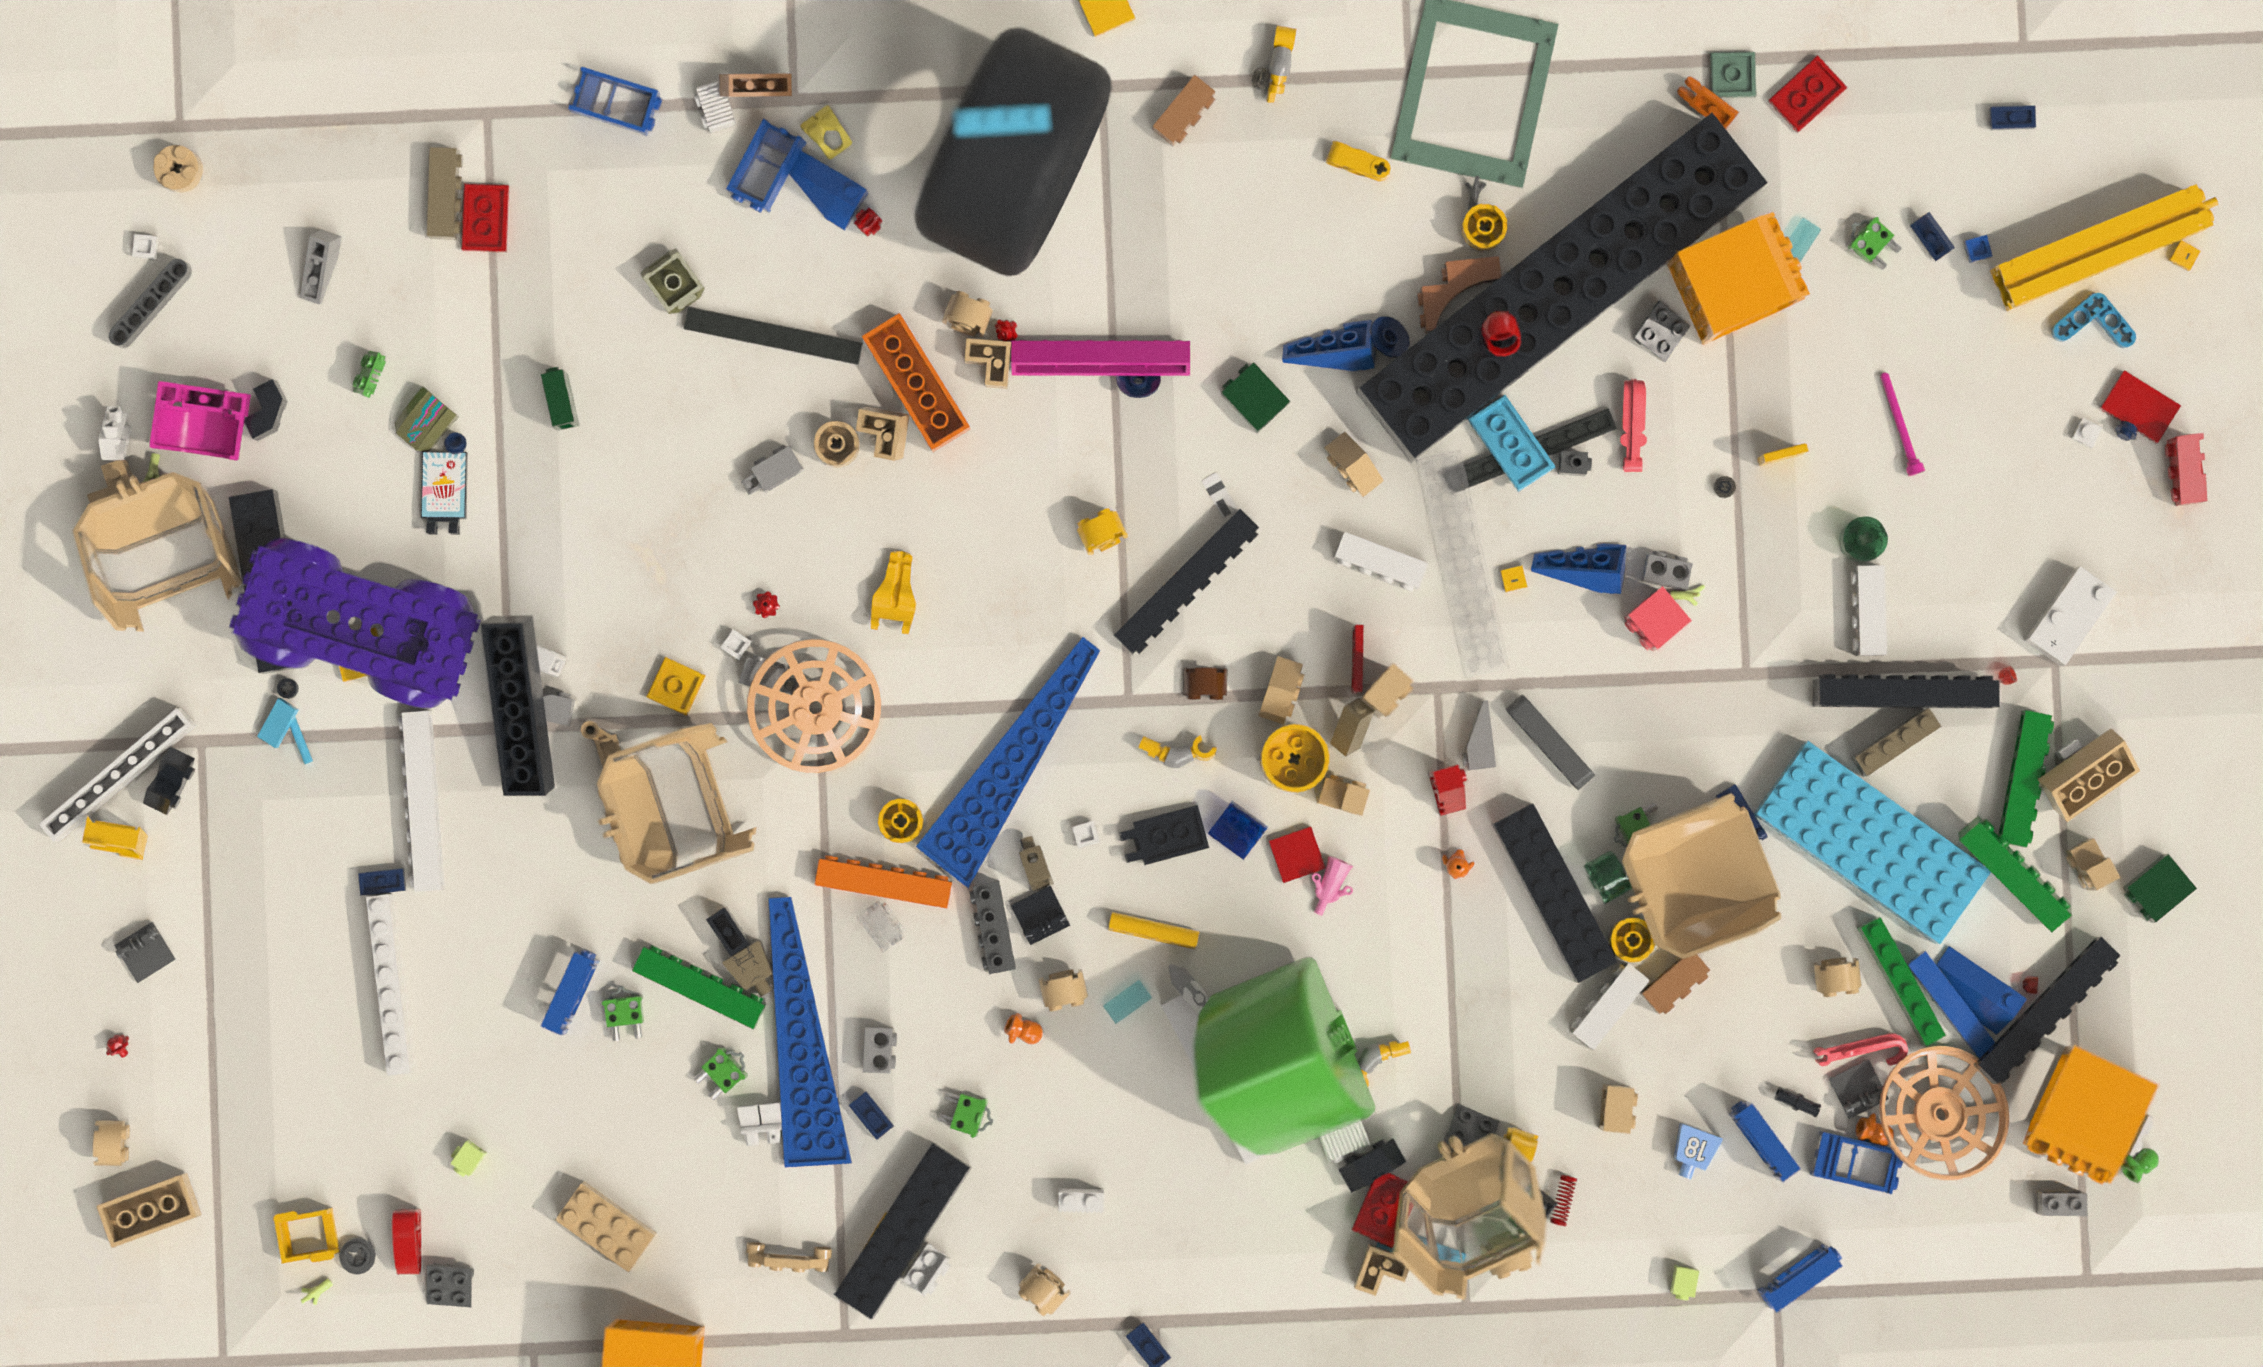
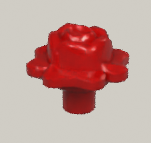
M997 320L995 324L997 338L1005 342L1016 341L1015 339L1018 337L1015 331L1017 328L1016 322Z
M769 591L764 594H757V600L753 601L755 613L757 615L761 614L762 618L775 616L776 610L780 608L777 602L778 597L772 595Z
M114 1035L113 1038H110L107 1041L106 1055L114 1056L119 1054L121 1058L128 1055L126 1046L129 1044V1037Z

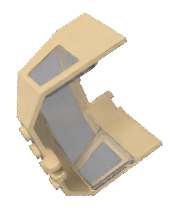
M175 472L165 473L156 479L141 483L133 475L129 477V482L132 486L129 489H126L121 480L117 481L118 492L88 504L73 529L92 602L116 631H125L126 627H132L136 631L144 632L138 609L221 578L228 600L232 596L233 588H238L242 584L235 556L214 501L200 482Z
M712 723L680 729L608 755L598 779V795L603 801L606 810V817L598 820L599 825L610 823L611 830L605 831L603 837H613L620 853V861L624 865L625 870L649 884L669 880L754 851V842L751 839L752 835L756 834L757 827L737 834L733 833L706 752L708 749L728 742L724 736L719 738L715 733L716 728Z
M1493 1133L1464 1147L1461 1140L1456 1136L1448 1139L1450 1146L1444 1141L1439 1142L1437 1145L1438 1150L1443 1157L1420 1167L1400 1191L1393 1254L1434 1295L1443 1296L1444 1293L1456 1295L1458 1299L1466 1300L1467 1280L1536 1249L1535 1262L1540 1266L1541 1255L1545 1245L1546 1217L1536 1168L1509 1140Z

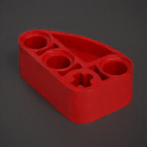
M394 1210L392 1215V1236L397 1275L421 1274V1210Z

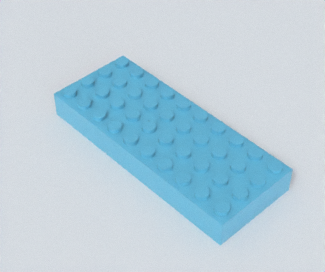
M1805 741L1754 812L1757 818L1935 944L1943 942L1991 873L1980 862L1809 741Z

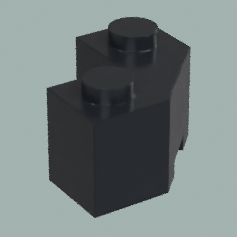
M274 379L253 388L262 409L245 417L244 423L252 439L256 441L278 431L283 411L288 402L279 383Z
M170 747L160 761L157 776L146 789L143 804L165 815H168L172 808L176 809L181 801L180 795L187 781L192 778L195 772V768H193L195 758Z
M1394 1138L1386 1142L1384 1139H1381L1372 1144L1373 1149L1358 1158L1355 1154L1344 1160L1345 1165L1338 1170L1351 1193L1373 1183L1374 1180L1391 1173L1407 1162Z

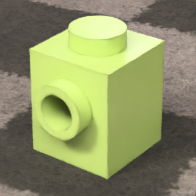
M468 1140L462 1147L458 1146L451 1155L453 1160L450 1164L454 1166L453 1170L463 1177L465 1175L471 1176L487 1152Z

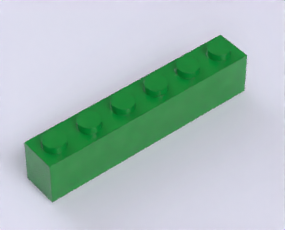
M2027 710L2021 711L1998 836L2002 834L2009 841L2010 845L2018 847H2028V844H2031L2033 839L2031 825L2032 822L2036 821L2038 812L2035 804L2036 800L2040 799L2042 792L2038 779L2045 775L2046 765H2043L2044 757L2048 756L2050 750V743H2047L2049 734H2052L2054 728V721H2051L2052 715Z
M1977 816L1958 832L1959 840L2052 933L2072 916L2070 908L2072 905L2064 896L2060 898L2055 893L2056 889L2049 881L2044 882L2039 877L2041 874L2033 865L2029 867L2024 862L2025 858L2018 850L2013 851L2009 847V841L2002 834L1998 836L1993 831L1995 828L1987 819L1982 820Z
M1875 917L1858 926V931L1921 1045L1928 1046L1945 1037L1944 1030L1882 918Z
M654 945L643 947L634 965L633 972L751 1029L756 1028L767 1005L762 1002V997L753 993L748 996L742 993L743 988L732 983L729 987L722 983V978L711 974L709 977L702 973V968L693 964L688 967L682 964L683 959L671 954L670 957L661 954L662 949Z

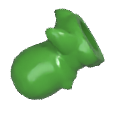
M2143 1148L2134 1159L2127 1154V1162L2121 1165L2122 1172L2129 1180L2139 1183L2143 1174H2149L2158 1166V1154L2150 1148Z

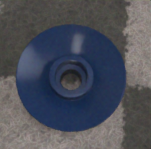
M1382 316L1372 323L1370 327L1371 340L1382 354L1396 358L1408 350L1410 343L1409 335L1405 327L1398 320Z
M1116 376V383L1120 391L1132 398H1145L1158 390L1161 376Z

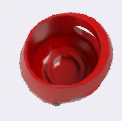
M1497 311L1490 314L1483 322L1482 335L1493 354L1508 356L1518 350L1521 335L1513 315L1508 312ZM1513 335L1517 337L1516 341L1507 348L1494 347L1490 340H1505Z

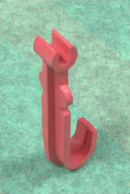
M1631 379L1624 382L1622 429L1626 433L1620 437L1621 444L1626 446V457L1623 458L1624 472H1642L1643 463L1642 457H1640V447L1647 443V437L1642 433L1645 430L1646 386L1643 380Z
M1888 1033L1829 1048L1817 1047L1813 1052L1817 1056L1824 1054L1823 1058L1815 1059V1061L1821 1066H1827L1832 1061L1898 1047L1899 1051L1896 1056L1886 1059V1063L1892 1066L1907 1056L1908 1046L1900 1035Z

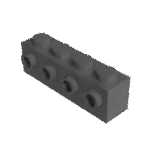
M1000 881L973 886V891H969L971 904H976L977 913L973 914L975 925L980 926L982 934L978 935L979 947L985 950L986 957H982L984 971L988 970L989 974L1015 970V960Z

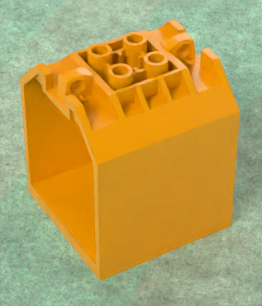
M1774 212L1756 217L1681 250L1667 263V267L1702 345L1780 312L1810 295L1807 285L1801 277L1800 270L1802 267L1797 257H1793L1790 250L1793 248L1788 236L1784 237L1777 219L1774 218Z
M2075 1045L2065 1046L2030 1121L2022 1144L2028 1146L2027 1149L2035 1154L2047 1155L2046 1160L2058 1166H2061L2062 1163L2068 1165L2067 1170L2082 1176L2085 1173L2091 1180L2103 1184L2105 1182L2111 1184L2125 1160L2159 1084Z
M615 1319L605 1328L602 1367H702L705 1327Z

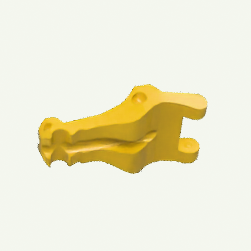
M893 551L890 553L885 579L872 598L871 629L878 630L879 619L903 622L902 634L909 635L917 603L910 584L913 557L908 552Z

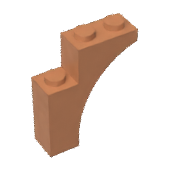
M1499 256L1446 262L1444 264L1445 268H1441L1442 281H1446V284L1423 286L1420 289L1421 293H1417L1418 306H1422L1423 315H1419L1420 328H1424L1425 333H1430L1436 328L1443 309L1454 297L1473 286L1498 280L1501 277Z

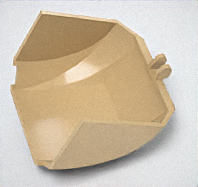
M1732 793L1634 832L1622 859L1635 895L1627 898L1628 902L1638 901L1640 906L1632 911L1633 914L1643 913L1656 946L1682 959L1757 934L1781 920V913L1777 912V900L1781 899V893L1748 810L1745 807L1740 808L1734 802L1735 797Z

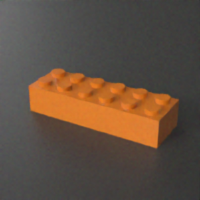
M900 313L862 336L932 452L937 451L971 430Z

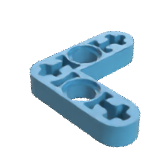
M2094 293L2058 321L2051 331L2056 341L2064 342L2095 318L2120 348H2128L2136 341L2135 331L2102 293ZM2093 298L2095 300L2100 299L2102 301L2100 303L2101 308L2095 307L2090 312L2086 309L2094 303ZM2081 311L2085 314L2086 319L2084 323H2077L2074 320L2075 312ZM2109 314L2114 315L2117 319L2114 327L2108 326L2105 322V318ZM2070 322L2072 327L2065 332L2067 336H2059L2058 332L2060 329L2058 327L2063 328ZM2122 324L2123 328L2120 331L2123 334L2128 333L2130 335L2128 338L2129 343L2127 341L2122 342L2120 340L2122 338L2121 333L2118 331L2114 334L2113 330L2119 328Z

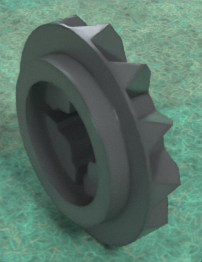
M351 1239L340 1250V1263L351 1274H363L369 1271L375 1264L376 1253L373 1245L366 1239ZM362 1248L361 1255L366 1260H358L354 1265L355 1257L351 1253H356Z

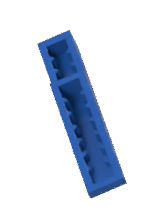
M1921 951L1906 964L1911 973L1930 995L1935 1005L1975 1055L1980 1058L1995 1041L1928 953Z

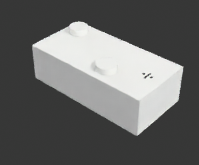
M2081 566L2074 568L2024 641L2059 666L2066 665L2117 592Z

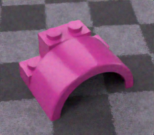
M158 381L149 447L238 461L245 417H248L251 394ZM176 402H182V407L173 406V404Z

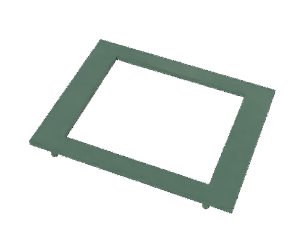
M1425 0L1390 159L1473 178L1479 176V179L1523 188L1559 24L1452 0ZM1436 22L1538 44L1513 162L1411 139Z

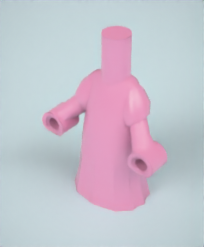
M1328 856L1322 882H1320L1321 876L1319 873L1314 872L1311 877L1316 886L1315 893L1319 899L1314 913L1322 916L1328 903H1333L1339 897L1353 893L1352 887L1348 885L1339 890L1353 865L1333 856Z

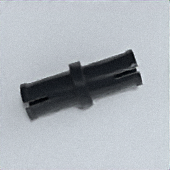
M1779 1087L1775 1095L1777 1096L1774 1097V1100L1791 1106L1795 1111H1803L1815 1118L1818 1116L1821 1104L1804 1098L1803 1094H1795L1782 1087Z

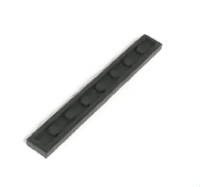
M688 307L684 330L854 365H859L863 346L861 342Z
M1608 408L1535 438L1547 455L1551 456L1614 431L1617 428ZM1489 455L1444 473L1443 476L1450 494L1453 495L1505 473L1494 457Z

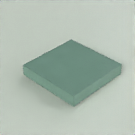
M1755 52L1710 53L1711 92L1719 98L1756 97Z

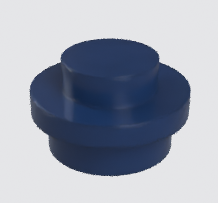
M2122 421L2115 428L2117 436L2122 440H2134L2137 436V427L2130 422Z
M453 432L446 437L444 446L449 453L460 454L466 449L467 441L462 434Z

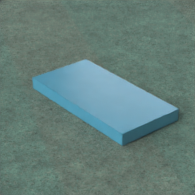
M1503 395L1468 418L1471 426L1518 492L1555 468L1554 463L1506 395Z

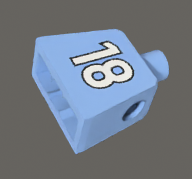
M1680 1123L1673 1158L1683 1162L1679 1175L1692 1179L1696 1167L1706 1170L1723 1138Z

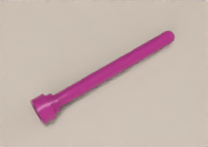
M1883 372L1880 378L1908 460L1906 463L1908 477L1925 471L1923 462L1920 463V460L1916 458L1890 376L1887 372Z

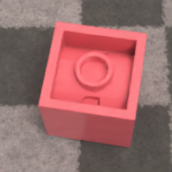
M1663 586L1653 592L1624 617L1626 620L1624 624L1631 633L1636 632L1641 638L1639 640L1640 644L1647 651L1651 649L1652 652L1658 650L1692 621Z

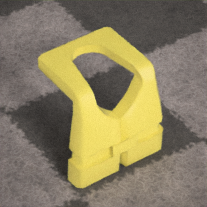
M829 105L819 110L815 117H810L800 125L801 129L818 144L829 160L852 144L851 138ZM834 130L839 132L842 140L840 147L831 149L824 143L826 131Z

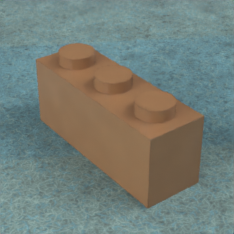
M789 73L719 74V97L792 96V78Z
M1194 75L1156 121L1152 130L1172 146L1176 142L1180 144L1188 135L1185 131L1189 126L1192 125L1194 127L1202 118L1199 114L1203 109L1206 108L1208 110L1216 100L1214 98L1216 91Z
M1698 955L1685 959L1680 958L1640 994L1657 1014L1662 1012L1667 1014L1675 1007L1673 1002L1679 997L1681 999L1687 997L1692 992L1690 988L1695 983L1700 985L1709 977L1707 973L1710 969Z

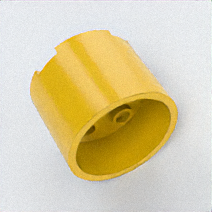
M1299 724L1287 725L1273 732L1265 741L1260 756L1261 769L1265 778L1277 789L1290 793L1303 792L1316 786L1325 776L1329 766V750L1322 736L1314 729ZM1291 753L1300 756L1298 765L1289 763L1288 760L1291 758Z

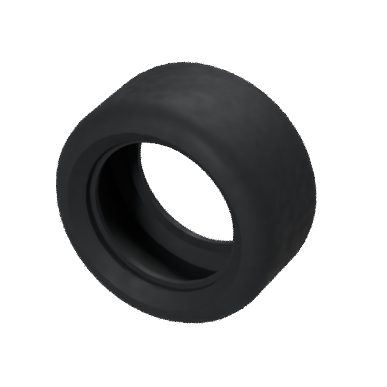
M1009 28L1000 33L980 61L955 111L1048 106L1050 129L1043 132L956 136L953 113L934 155L918 198L914 216L916 227L920 234L927 240L1000 275L1015 276L1024 272L1037 256L1052 229L1098 131L1112 90L1111 77L1106 68L1025 28Z

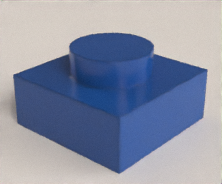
M1987 235L1964 241L1970 263L1993 256Z

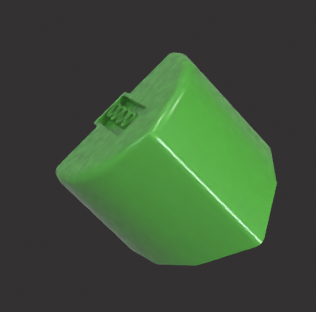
M1309 956L1219 991L1211 995L1200 1011L1193 1046L1198 1100L1203 1109L1227 1136L1256 1155L1278 1154L1365 1120L1374 1113L1375 1103L1355 1057V1053L1358 1051L1342 1011H1336L1314 958Z

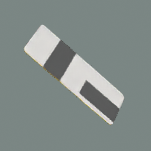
M1217 473L1202 480L1204 487L1223 518L1238 509Z

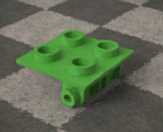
M369 351L368 354H364L360 364L362 370L360 375L357 374L352 384V387H355L354 393L361 394L367 398H370L371 394L374 395L377 384L370 382V380L379 382V380L372 378V374L381 376L374 369L380 372L383 371L386 361H384L385 356L375 351Z

